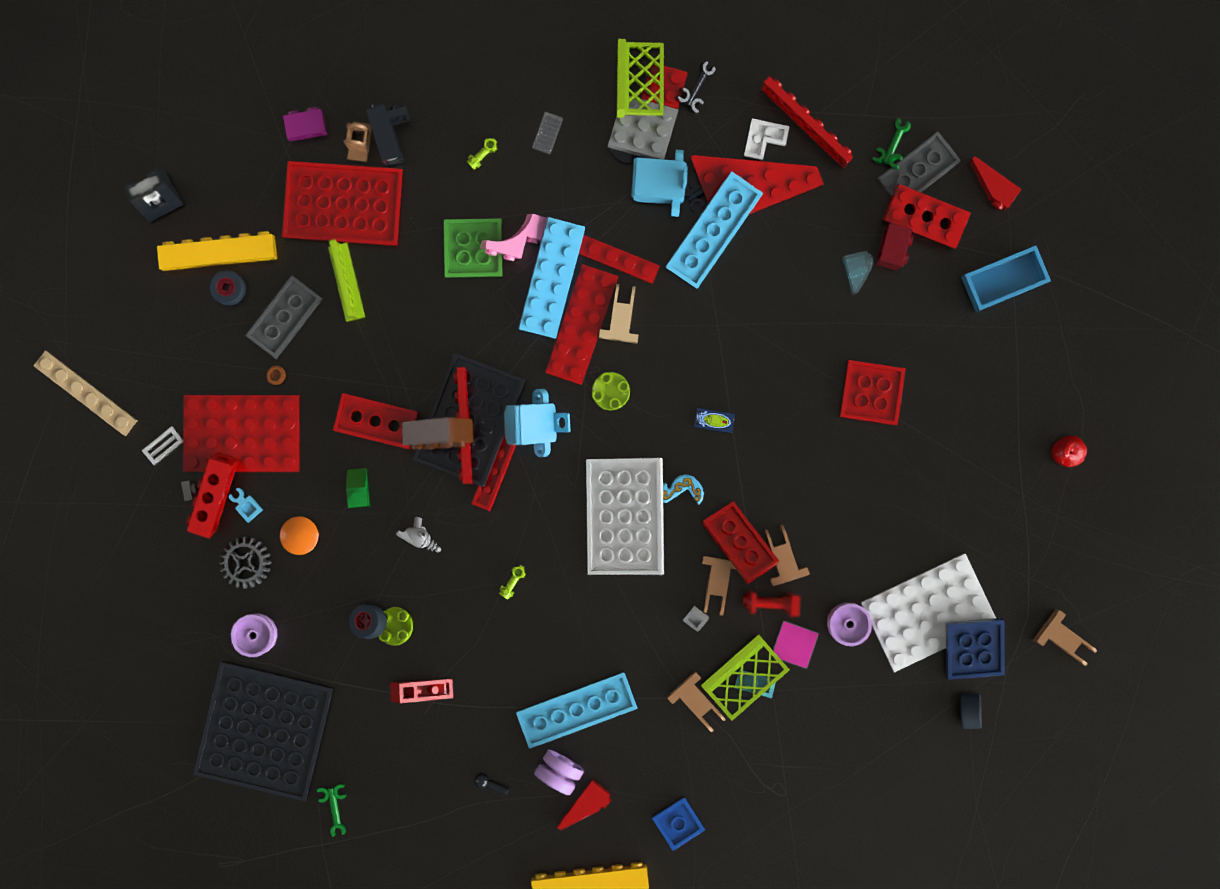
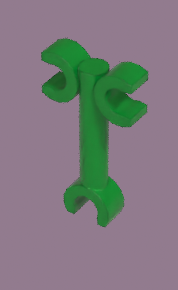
M898 118L896 120L895 126L897 130L886 153L882 148H877V152L882 154L880 158L873 157L872 159L875 163L890 164L892 169H899L898 165L893 164L895 160L902 161L903 158L900 154L894 153L903 133L910 130L911 124L909 121H907L904 127H900L901 119Z
M338 784L336 787L328 789L326 787L317 789V792L322 791L325 793V797L320 798L319 802H325L329 798L333 827L330 831L332 836L336 835V828L341 829L342 835L346 833V828L340 821L337 799H344L346 797V794L341 795L338 793L339 788L345 787L344 784Z

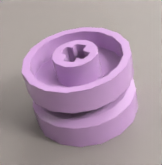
M844 602L836 605L830 611L827 617V628L829 634L837 642L845 646H855L863 643L868 638L872 629V621L869 613L863 607L855 603ZM848 621L853 622V624L850 625V628L847 627Z
M252 613L240 618L233 625L231 631V642L234 648L241 655L247 657H258L270 651L278 637L274 621L261 613ZM255 632L256 638L252 637L251 633Z
M548 749L543 757L547 765L539 764L534 774L552 788L570 795L575 788L572 780H579L584 770L569 758Z

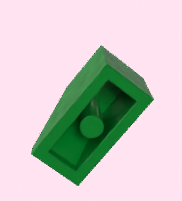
M366 468L347 470L346 491L348 508L370 506Z

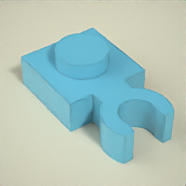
M237 488L236 490L240 494L239 497L236 499L230 494L229 499L239 504L235 509L249 523L263 509L251 496L245 498L244 491L241 488Z

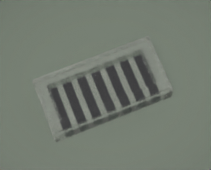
M545 112L532 148L551 155L563 118Z

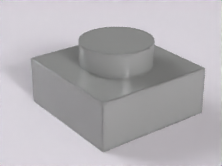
M193 481L181 482L184 500H193L195 495H198L196 484H193Z
M694 606L682 621L698 632L708 621L709 616Z

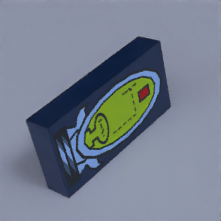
M697 408L694 427L732 433L735 414Z

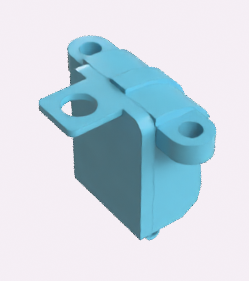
M684 150L675 151V160L634 158L631 197H634V200L637 202L671 204V216L679 217L680 204L684 201L687 183V166L683 161Z
M545 389L534 390L532 404L506 405L504 422L507 444H534V452L538 457H546L550 454V442L556 441V432H570V414L556 413L555 405L549 403V395ZM561 417L565 419L564 428L559 426V419Z

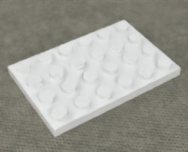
M662 458L586 459L588 575L664 574Z
M965 553L861 602L863 608L870 615L872 628L893 672L945 649L946 622L996 618Z

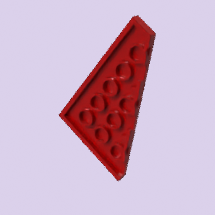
M697 155L690 156L708 204L731 171L761 191L763 195L749 214L824 185L817 166Z

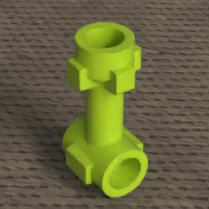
M486 138L484 140V147L475 156L470 155L466 162L474 170L481 166L480 161L489 152L497 150V141L494 138Z
M520 565L512 568L513 575L506 586L502 585L499 589V594L502 597L509 599L513 596L514 592L512 589L519 578H524L526 575L524 566Z

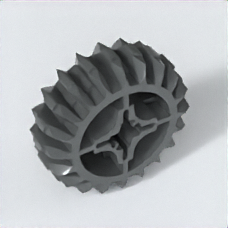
M243 537L242 542L240 538H235L236 545L233 541L228 542L231 548L226 546L223 548L227 554L221 553L220 557L225 558V560L219 561L220 565L224 564L225 568L220 569V572H227L223 578L231 577L228 583L232 584L236 581L235 587L237 588L242 583L243 589L248 587V583L251 588L255 587V582L261 584L262 581L259 577L267 578L263 571L270 572V568L265 566L272 563L270 560L266 561L265 559L270 556V553H263L267 547L264 546L260 549L259 547L262 542L258 541L254 544L255 538H251L249 543L247 537ZM240 547L251 548L244 556L235 552ZM255 553H257L260 560L259 569L253 561ZM231 557L237 563L235 572L231 568ZM248 558L249 566L243 567L241 559ZM245 570L255 573L251 578L239 577Z

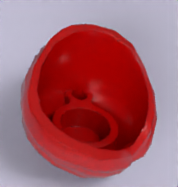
M1074 435L1061 438L1053 445L1051 450L1053 459L1058 464L1066 467H1074L1081 464L1087 454L1084 442Z

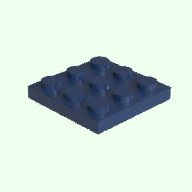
M1003 618L946 622V678L948 680L1005 675Z

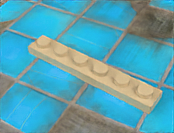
M45 351L34 364V367L124 436L136 424L137 420L48 351Z

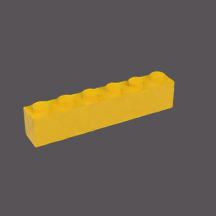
M268 231L258 232L257 236H250L249 233L239 234L238 238H231L230 235L220 236L219 240H212L211 237L201 238L200 242H193L192 239L182 240L181 244H174L173 241L163 242L162 246H157L159 269L162 271L277 259L275 236L269 234Z
M642 862L631 863V866L623 867V864H616L608 869H604L603 866L594 867L591 871H585V869H575L573 873L557 871L554 872V875L548 876L546 873H539L532 877V889H649L646 864L642 865Z

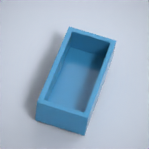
M1037 246L1028 248L961 277L975 312L1051 281Z

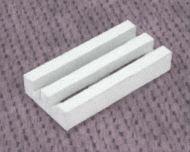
M171 426L145 447L142 452L153 465H156L183 443V438ZM170 433L173 434L171 438H169L151 454L148 452L160 441H162L165 437H167ZM175 439L178 440L176 443H174L171 447H169L166 451H164L154 460L153 457L155 455H157L161 450H163Z

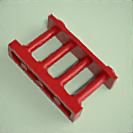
M747 589V594H743V605H746V609L755 614L756 607L784 609L790 616H799L800 596L793 592H785V596L781 598L756 596V593L752 590Z

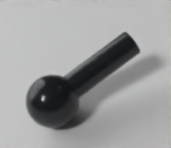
M479 773L474 778L476 787L480 789L487 787L505 796L509 792V788L489 780V777L484 773Z

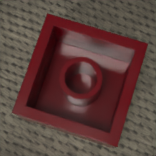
M889 223L884 228L875 265L893 270H898L904 264L906 265L909 253H906V251L912 245L914 235L911 234L912 229Z

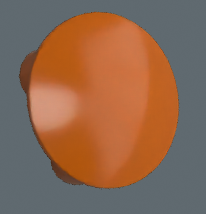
M293 517L287 520L280 531V540L283 547L295 555H303L310 552L316 546L319 537L315 524L305 517Z

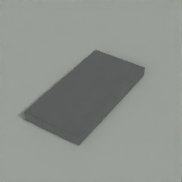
M937 131L906 155L902 161L897 162L898 170L890 168L878 177L877 180L891 197L896 184H901L921 193L960 163L961 160Z
M291 275L245 336L277 359L323 298Z

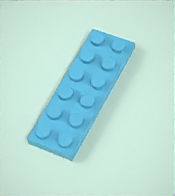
M731 171L665 267L695 288H698L763 193Z
M547 217L518 329L556 338L585 231L584 226Z
M622 672L517 711L516 714L530 749L638 708L626 675Z

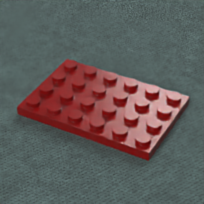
M288 161L282 237L398 246L403 169Z
M184 395L183 472H205L203 466L206 459L209 460V457L213 456L216 452L239 459L235 472H299L300 395Z

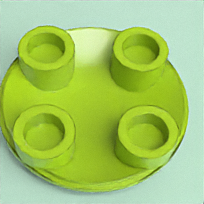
M615 372L603 373L595 380L592 386V397L595 403L605 410L621 408L626 404L630 396V387L627 380Z
M399 607L385 610L386 628L379 636V639L389 645H401L411 636L413 630L412 618L406 610Z

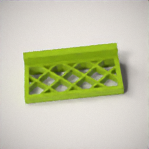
M618 39L617 118H624L625 115L663 116L664 43L626 42V39ZM629 48H637L642 53L634 58L629 53ZM651 49H660V54L655 59L647 53ZM644 55L651 61L646 67L638 62ZM634 64L641 69L635 76L629 71V68ZM653 64L660 69V72L655 76L648 71ZM643 73L651 79L645 85L638 79ZM634 81L641 87L636 93L629 89V86ZM653 82L659 86V90L655 94L647 88ZM643 91H646L651 96L646 102H643L638 97ZM634 99L641 104L638 109H629V103ZM654 99L659 104V110H652L647 105Z
M336 240L329 241L330 247H328L346 322L365 318L348 244H339Z
M758 635L701 686L733 721L790 669ZM765 647L768 650L769 660H757L758 651L761 648ZM771 655L776 659V661H771ZM747 661L755 662L754 673H744L743 664ZM757 662L769 663L768 674L757 673ZM771 663H779L784 670L779 675L770 674ZM741 667V672H735ZM732 674H740V686L729 685V677ZM743 675H754L753 687L742 686ZM756 676H768L767 685L764 688L756 687ZM717 687H726L725 699L717 698L712 692ZM728 687L740 688L739 700L728 699ZM742 688L753 689V697L750 700H741ZM759 689L760 691L755 695V690ZM727 701L739 702L738 711L733 715L727 710ZM741 702H747L741 707Z

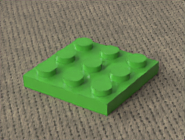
M502 219L444 220L445 278L503 277L502 255L492 256L486 254V250L480 249L482 241H502Z

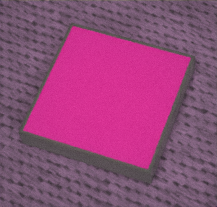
M783 620L772 650L782 661L807 669L819 632Z

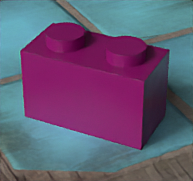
M318 107L307 108L306 112L300 113L297 110L290 111L288 115L283 116L286 135L289 141L327 135L324 113Z

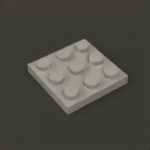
M635 99L629 103V109H638L641 106ZM650 102L647 105L652 110H659V104ZM664 106L663 116L625 115L624 118L616 117L608 147L644 158L664 160L678 109Z

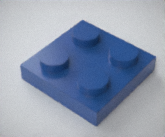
M682 797L652 817L673 851L705 831L704 826L685 797Z

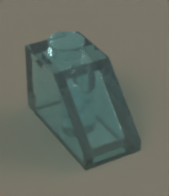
M867 250L842 258L852 295L859 292L872 269L871 266L874 265L872 255L868 254Z

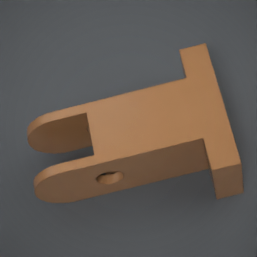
M355 121L347 123V136L344 140V144L349 149L347 159L367 163L372 136L371 125Z
M783 524L780 525V529L785 543L774 547L768 530H764L769 548L779 560V563L775 566L778 575L769 578L772 586L810 575L808 567L797 568Z
M703 556L702 564L711 565L703 612L707 613L710 595L722 596L719 615L723 616L730 571L736 568L730 560Z
M1055 609L1033 640L1044 646L1047 640H1050L1075 660L1086 666L1087 663L1074 654L1080 644L1094 653L1097 650L1060 622L1066 614Z
M694 671L667 698L672 704L681 698L700 721L713 732L712 727L702 716L712 708L723 721L726 719L695 685L701 677Z

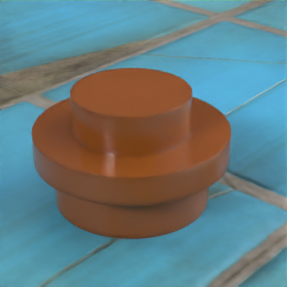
M272 366L268 369L266 377L271 384L279 385L284 382L286 373L282 367Z

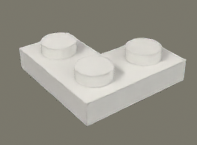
M752 118L744 157L762 161L766 143L785 146L790 126Z

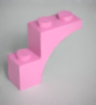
M527 214L522 227L513 236L500 242L482 241L480 249L486 250L485 253L492 256L497 254L504 255L503 259L509 261L521 259L526 238L527 242L532 244L541 242L547 218L535 214Z

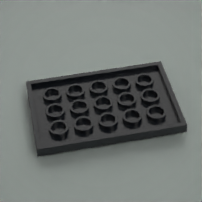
M454 353L429 419L456 418V411H459V403L455 402V392L458 391V384L454 383V372H457V367H465L467 369L469 419H472L473 443H470L472 483L485 488L505 436L506 405H517L526 380ZM451 446L450 448L430 450L417 449L413 460L459 478V469L462 468V461L458 460V449H461V447Z

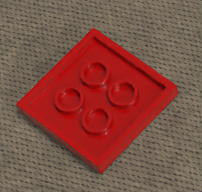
M848 360L840 417L897 425L906 368Z

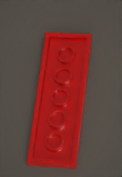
M769 76L764 81L761 90L844 168L853 158L851 150L845 145L841 146L837 142L838 138L832 132L828 133L823 128L824 125L819 119L816 118L814 120L809 115L810 111L804 105L800 106L795 101L796 98L789 91L786 93L781 88L782 84L776 78L772 79Z
M582 264L545 373L582 385L619 276Z

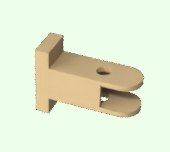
M616 284L610 331L600 329L599 338L637 344L638 334L629 333L635 286L632 287L630 304L617 303L619 284Z

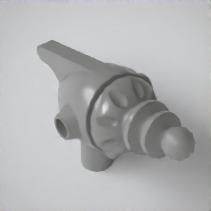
M415 517L413 527L407 528L405 532L398 531L396 533L397 536L417 548L427 547V550L441 551V547L436 546L437 543H434L433 539L430 540V535L426 528L421 527L422 518Z

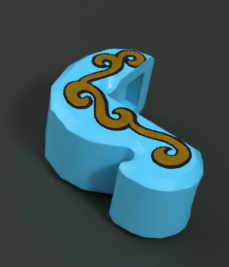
M687 474L678 476L673 480L670 488L667 487L666 483L663 484V502L667 503L688 489L699 505L703 500V488L693 476Z

